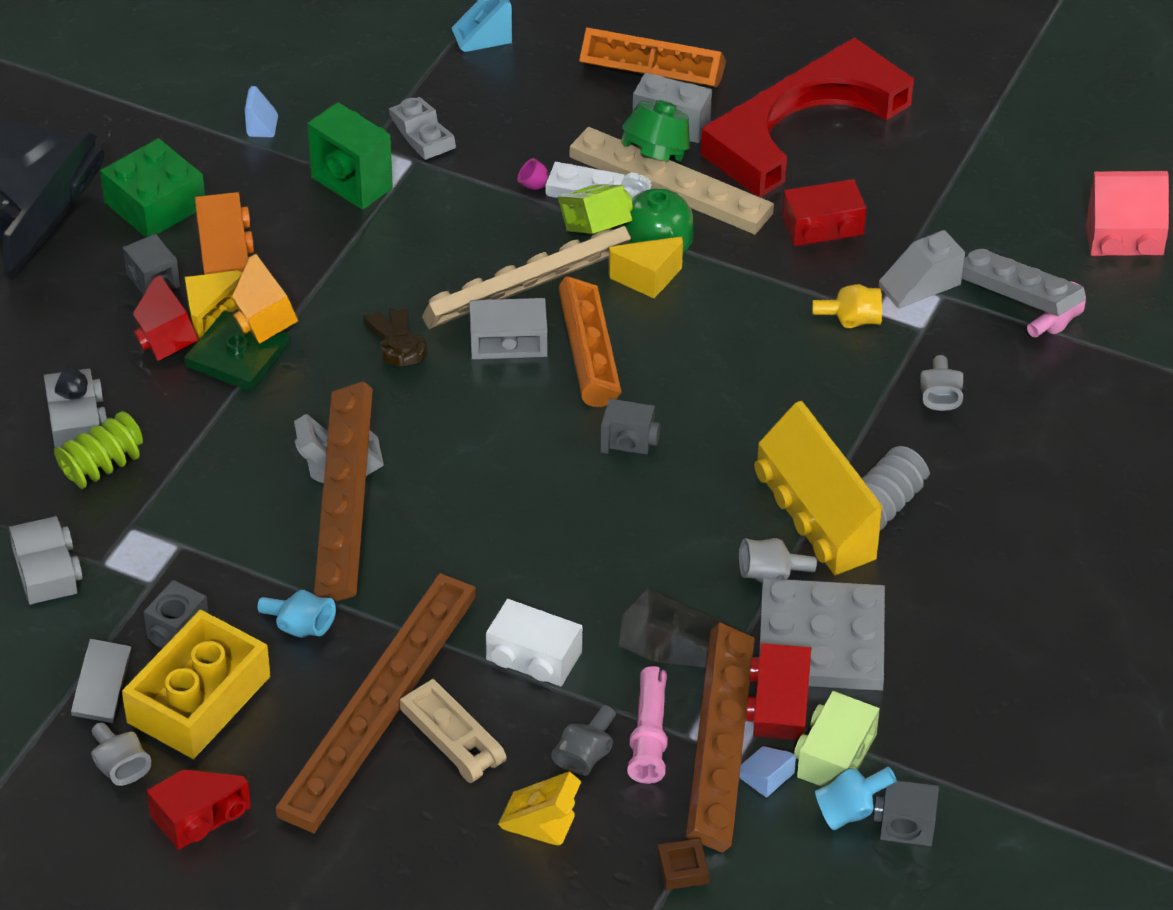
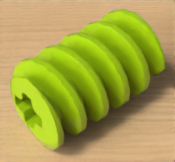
M121 411L116 414L114 419L108 418L104 420L101 426L91 427L88 433L78 434L75 441L68 440L63 443L62 448L55 447L54 455L67 478L80 489H84L87 487L84 475L87 474L91 480L97 482L100 480L99 467L106 474L113 473L111 460H114L118 466L123 467L127 462L124 453H127L133 460L138 459L140 453L137 446L143 443V438L139 426L128 413Z

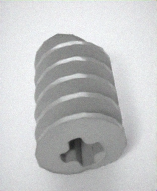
M897 446L891 448L885 457L862 478L882 505L880 530L887 525V521H891L894 518L896 512L905 506V502H909L914 497V493H918L921 490L923 480L927 479L930 475L928 466L923 458L908 447Z

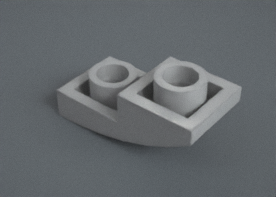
M408 98L403 100L401 104L389 108V114L399 131L413 149L425 160L456 148L454 135L438 123L436 110L422 98Z
M90 639L72 705V716L114 723L121 688L124 685L132 649L131 646Z

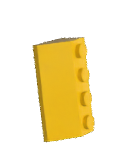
M803 401L795 403L758 443V457L754 467L759 480L762 483H767L773 491L778 506L781 509H786L790 514L798 533L801 536L805 535L812 544L817 559L821 563L825 562L835 576L877 559L882 505Z

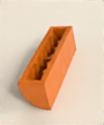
M586 27L579 62L643 75L649 73L681 82L717 88L724 72L726 59L720 51Z

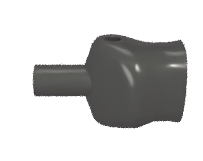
M603 705L589 725L580 723L568 724L563 731L560 742L551 753L555 764L572 773L588 775L593 766L606 756L612 748L613 739L605 730L616 716L614 709Z

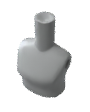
M938 355L933 359V369L923 370L920 373V389L925 406L933 410L945 411L959 407L963 401V373L948 369V360L943 355Z
M744 538L739 548V567L742 577L756 579L762 584L763 578L787 580L790 577L791 570L815 572L816 557L790 554L784 542L778 538L766 540Z
M102 722L97 723L93 727L92 735L100 744L92 750L91 756L99 770L111 779L115 785L123 786L130 784L147 774L151 768V758L142 749L140 741L134 732L129 731L115 735Z

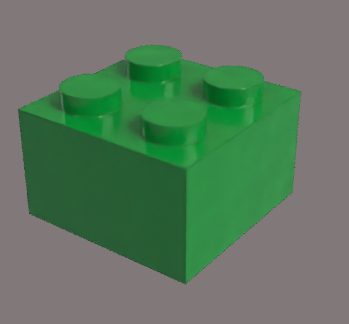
M339 102L307 123L311 178L362 210L393 189L390 134L385 129L376 126L360 116L356 111L350 110Z
M159 138L100 170L104 203L144 237L159 234L196 213L195 197L205 196L203 174Z

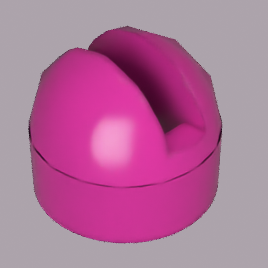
M532 158L522 166L517 180L528 189H542L546 186L548 180V169L537 159Z

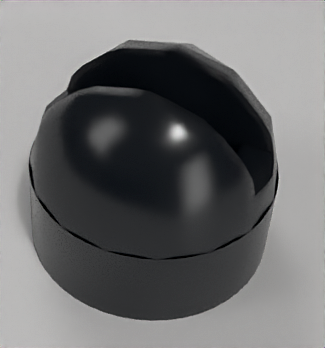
M67 366L57 380L55 394L69 400L80 399L87 391L88 381L86 376L79 370Z

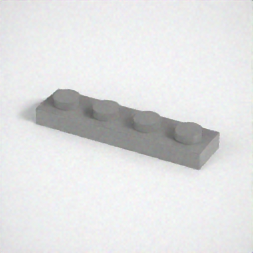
M987 249L974 250L964 258L962 279L1053 315L1060 316L1086 300L1083 286L1016 262L1013 259L992 253Z

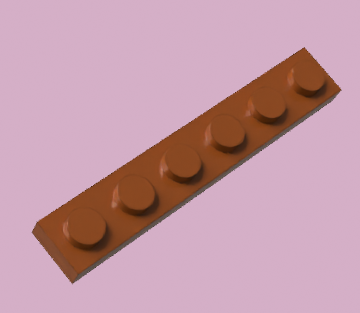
M364 381L332 391L314 595L322 598H332L334 602L354 597L357 594L373 389Z
M719 622L711 629L686 838L690 840L700 838L702 845L724 853L732 846L750 685L751 658L753 657L755 638Z

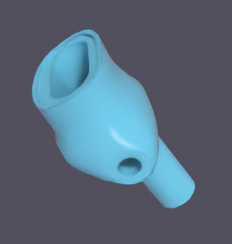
M306 590L295 592L287 600L261 597L257 605L260 613L277 616L276 623L281 630L300 638L307 637L308 635L322 636L331 626L336 614V605L332 598L318 597Z
M889 766L867 778L856 769H848L827 786L815 790V794L826 822L831 829L837 830L849 822L859 821L869 816L874 809L873 794L894 784L897 780Z

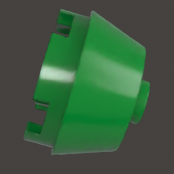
M656 100V102L640 101L622 125L624 132L621 143L624 146H630L631 142H633L641 149L640 154L651 158L669 161L670 155H674L675 159L681 162L685 150L690 149L689 116L677 110L676 105L664 100Z

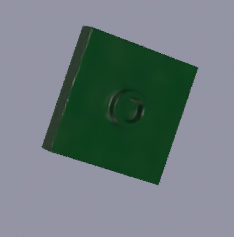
M224 310L185 356V366L251 392L289 346L290 337L289 334L281 331L259 344L250 331L246 334L242 332L233 316L234 313Z

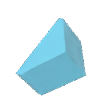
M478 0L451 28L460 49L468 52L512 43V5L510 1Z

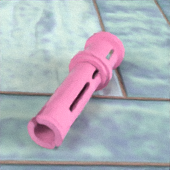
M656 666L646 667L640 673L637 728L630 735L633 758L628 762L627 773L633 780L645 784L656 783L662 780L666 765L662 760V753L667 748L668 737L663 730L662 724L667 673L665 670H662L658 680L660 668Z

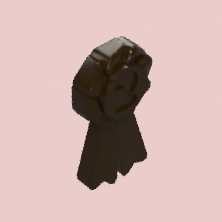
M390 308V323L380 311L375 312L373 315H363L364 324L382 339L380 342V355L384 362L401 367L418 364L426 357L427 348L423 337L408 331L407 308L401 310Z

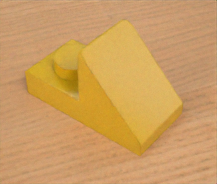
M569 771L514 791L498 825L506 831L549 844L561 845L575 817L572 809L575 805L574 797L581 781Z

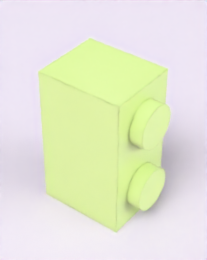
M832 691L825 706L819 704L816 707L810 724L812 729L809 735L802 734L797 742L794 751L796 759H799L797 777L825 787L845 770H858L877 735L880 708Z

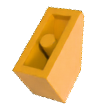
M257 254L249 257L232 296L238 312L233 314L242 332L246 334L250 331L260 344L298 322V319L287 295Z

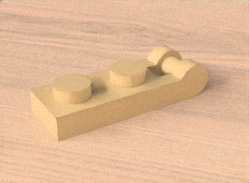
M431 679L400 699V710L458 767L459 772L467 782L472 783L482 777L483 770L489 766L496 768L506 761V754L502 746L434 679ZM474 747L480 751L475 756L469 752Z

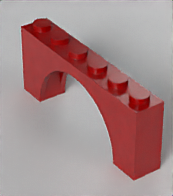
M853 38L821 58L812 61L801 70L785 77L774 86L761 91L757 96L740 106H736L725 115L709 122L702 128L701 156L755 196L761 198L785 183L787 155L776 146L770 136L771 130L783 118L808 107L846 105L867 110L887 121L911 106L914 78L856 38Z

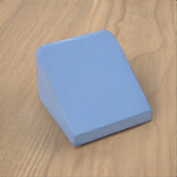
M251 86L248 90L245 105L247 134L252 137H273L275 135L278 113L256 86Z
M762 746L741 764L739 778L767 798L794 774L796 756L787 751Z

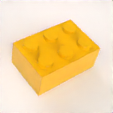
M200 609L122 690L127 723L186 756L195 759L270 678L267 644Z

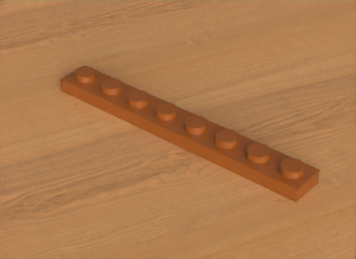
M439 573L276 806L277 818L312 833L316 832L399 711L400 699L412 692L475 600V586Z

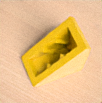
M682 237L610 246L608 272L610 279L651 298H655L682 269Z
M236 270L185 277L190 320L198 341L224 310L233 313L237 309L232 296L242 272Z

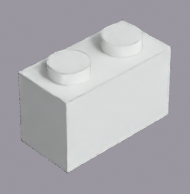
M510 599L506 600L486 632V660L492 661L500 667L511 668L528 674L539 681H547L558 686L563 685L582 653V625Z

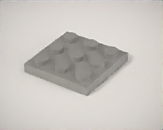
M763 578L760 650L761 643L812 647L809 686L883 691L885 585Z

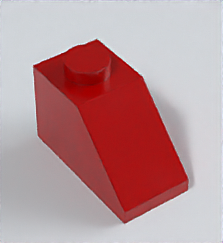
M161 275L154 278L133 313L139 327L133 333L142 350L150 349L159 361L198 341V338L187 312Z

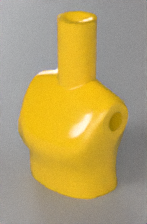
M861 284L843 287L839 290L836 300H812V315H837L841 325L845 328H854L866 324L881 325V288H867Z

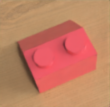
M1168 171L1094 172L1085 223L1091 256L1164 255L1169 229Z

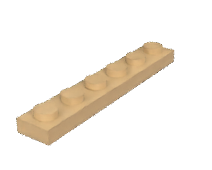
M587 127L570 146V158L599 170L624 175L630 172L638 173V175L642 174L651 181L650 189H667L676 192L686 200L690 208L754 235L773 215L774 203L671 160L663 161L640 154L641 149L632 144L624 146L620 139L591 127Z
M625 226L615 230L609 228L594 233L590 240L582 243L579 240L570 241L563 245L557 253L549 256L546 252L540 253L529 259L524 266L515 268L514 265H510L496 272L495 277L483 281L482 278H477L466 283L461 291L450 294L449 291H444L433 296L429 300L422 318L427 328L431 329L470 313V300L509 298L609 258L610 246L628 244L631 237Z

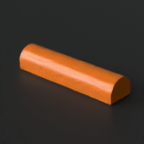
M565 276L558 290L581 397L584 403L589 406H607L609 398L617 399L622 391L598 286Z

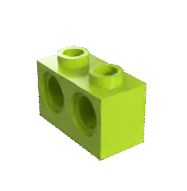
M593 184L557 196L566 230L570 232L594 234L633 221L630 213L633 208L632 200L629 193L624 190L623 185Z

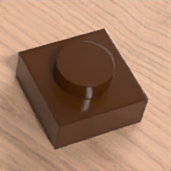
M700 838L658 844L657 856L666 890L709 884V870Z

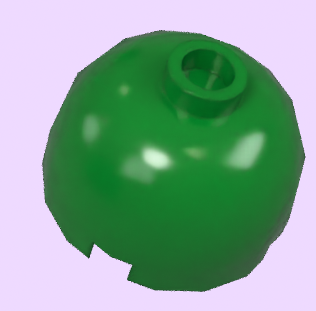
M653 188L642 191L631 199L633 208L630 213L633 221L622 224V227L625 226L631 237L628 244L682 237L683 252L689 248L693 242L694 218L693 212L683 197L667 189Z

